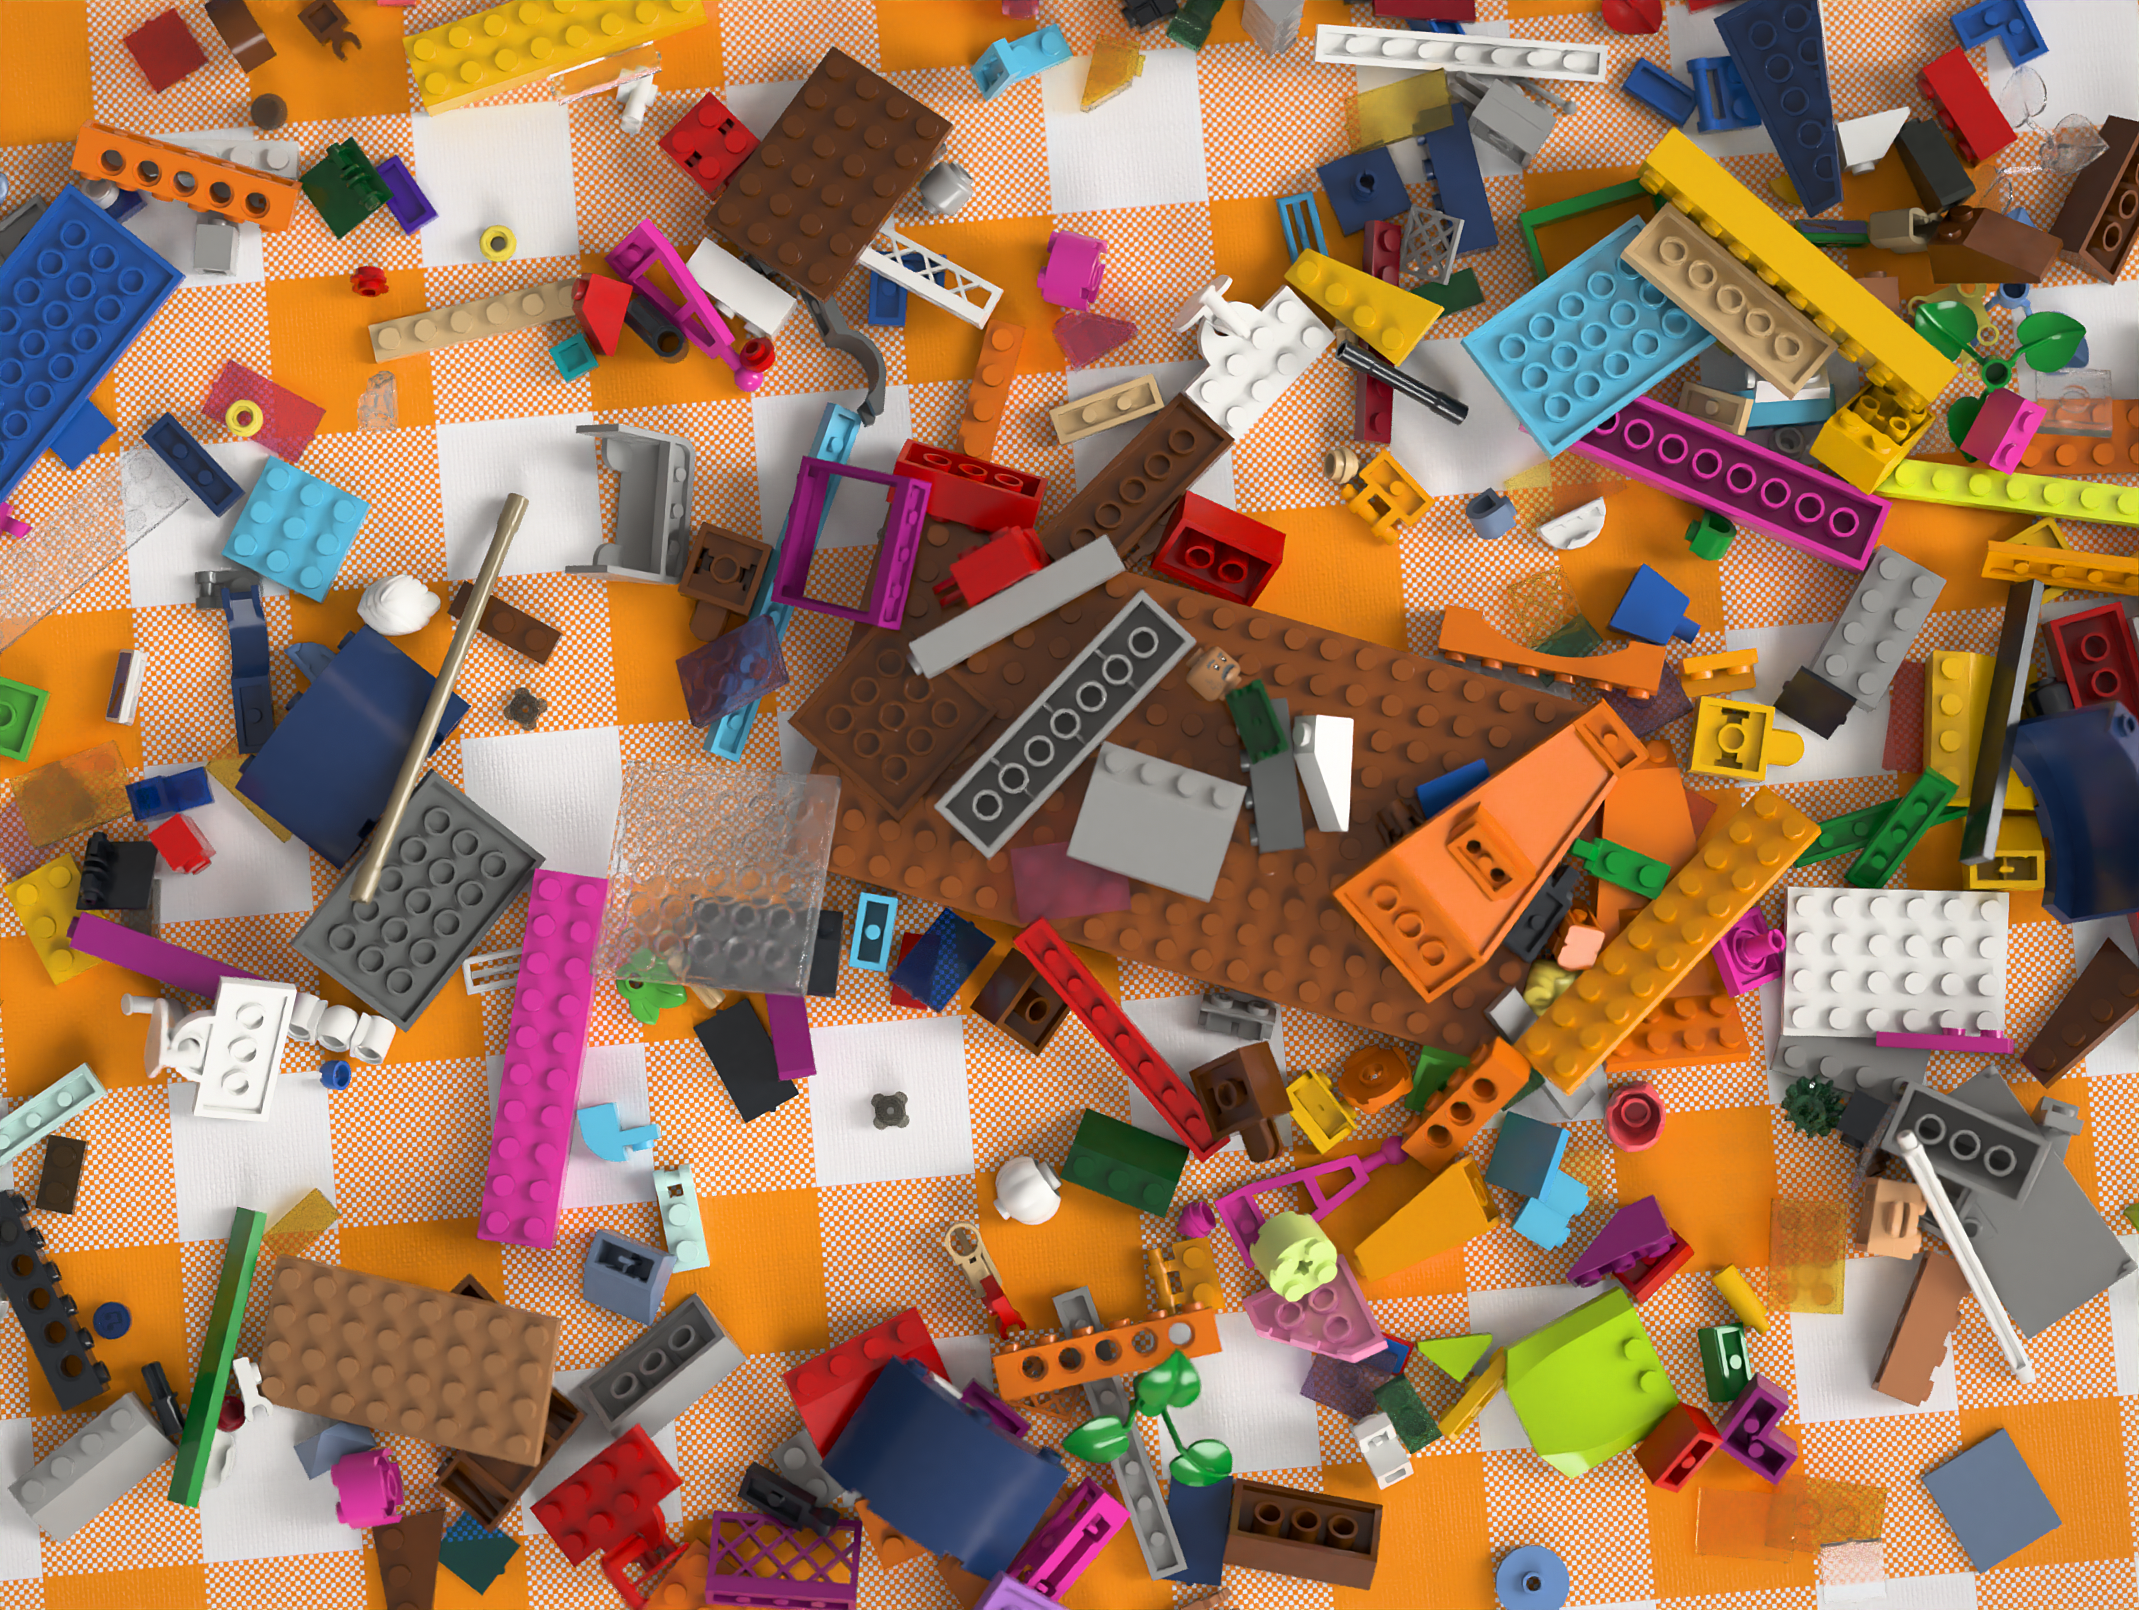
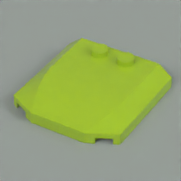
M1618 1285L1504 1347L1503 1355L1506 1357V1375L1503 1376V1389L1527 1438L1538 1456L1570 1479L1579 1476L1644 1440L1679 1402L1633 1305Z

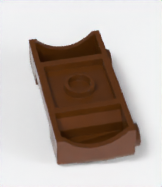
M552 1385L538 1465L532 1467L461 1450L454 1459L449 1456L435 1473L439 1478L432 1486L456 1502L478 1521L486 1531L492 1533L503 1522L518 1503L517 1501L589 1414Z

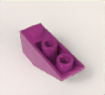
M1652 1194L1616 1212L1567 1273L1568 1281L1575 1288L1581 1286V1288L1591 1287L1602 1280V1275L1611 1271H1615V1273L1627 1271L1636 1265V1260L1647 1255L1650 1258L1660 1256L1669 1251V1245L1677 1242L1663 1209L1655 1196Z

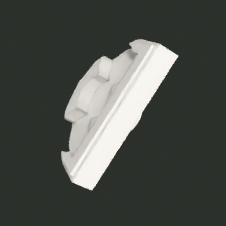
M1603 497L1536 528V532L1544 542L1557 549L1573 550L1586 546L1598 536L1604 525L1606 508Z
M216 1428L201 1493L221 1485L229 1478L235 1466L236 1447L229 1432H223Z

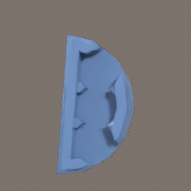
M313 642L296 643L284 650L311 683L316 680L336 656L325 645Z

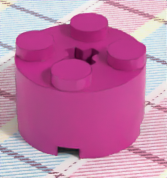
M1062 230L1060 233L1053 231L1047 246V252L1051 253L1048 266L1041 267L1037 279V287L1042 289L1041 296L1044 298V301L1088 313L1091 310L1088 302L1094 304L1103 279L1106 264L1099 262L1100 253L1107 254V241Z
M390 1448L342 1455L339 1464L331 1465L332 1483L335 1487H338L340 1502L336 1504V1514L340 1524L348 1523L352 1529H361L397 1523L402 1519V1514H396L397 1505L404 1504L402 1477L398 1463H390L387 1455L393 1454Z

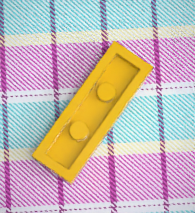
M1503 1346L1498 1348L1488 1361L1490 1367L1483 1375H1476L1468 1382L1464 1388L1466 1394L1457 1405L1451 1403L1442 1412L1439 1418L1442 1422L1437 1428L1454 1443L1503 1387V1376L1506 1375V1357L1503 1355Z

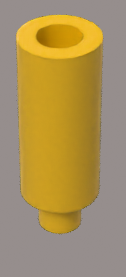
M1733 1263L1725 1266L1711 1277L1713 1283L1745 1327L1752 1325L1759 1335L1771 1327L1764 1317L1768 1311Z

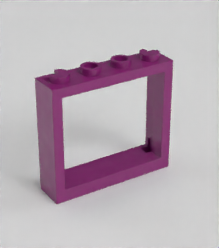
M802 456L794 497L789 508V520L785 538L781 544V556L777 574L773 581L774 587L771 601L899 630L932 483ZM830 474L896 487L869 612L803 597Z

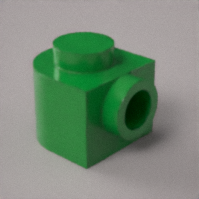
M1705 509L1699 521L1692 519L1684 539L1690 542L1689 550L1696 553L1700 558L1708 561L1720 560L1725 556L1737 534V529L1729 519Z

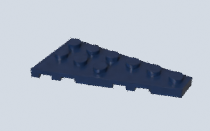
M1749 0L1713 19L1808 216L1812 218L1844 202L1819 0Z

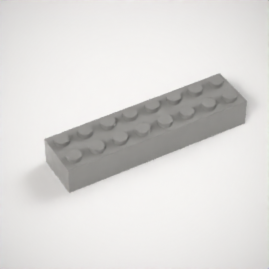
M1141 589L934 806L935 810L980 853L990 860L1195 646L1196 640Z

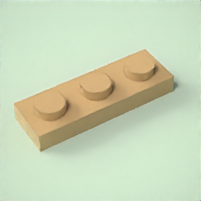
M1152 373L1048 410V413L1062 447L1160 412L1165 406Z

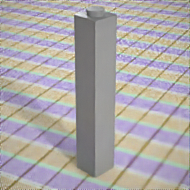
M1104 535L909 643L908 645L912 653L907 655V658L917 675L924 672L926 677L931 679L1125 571L1124 565L1107 535Z

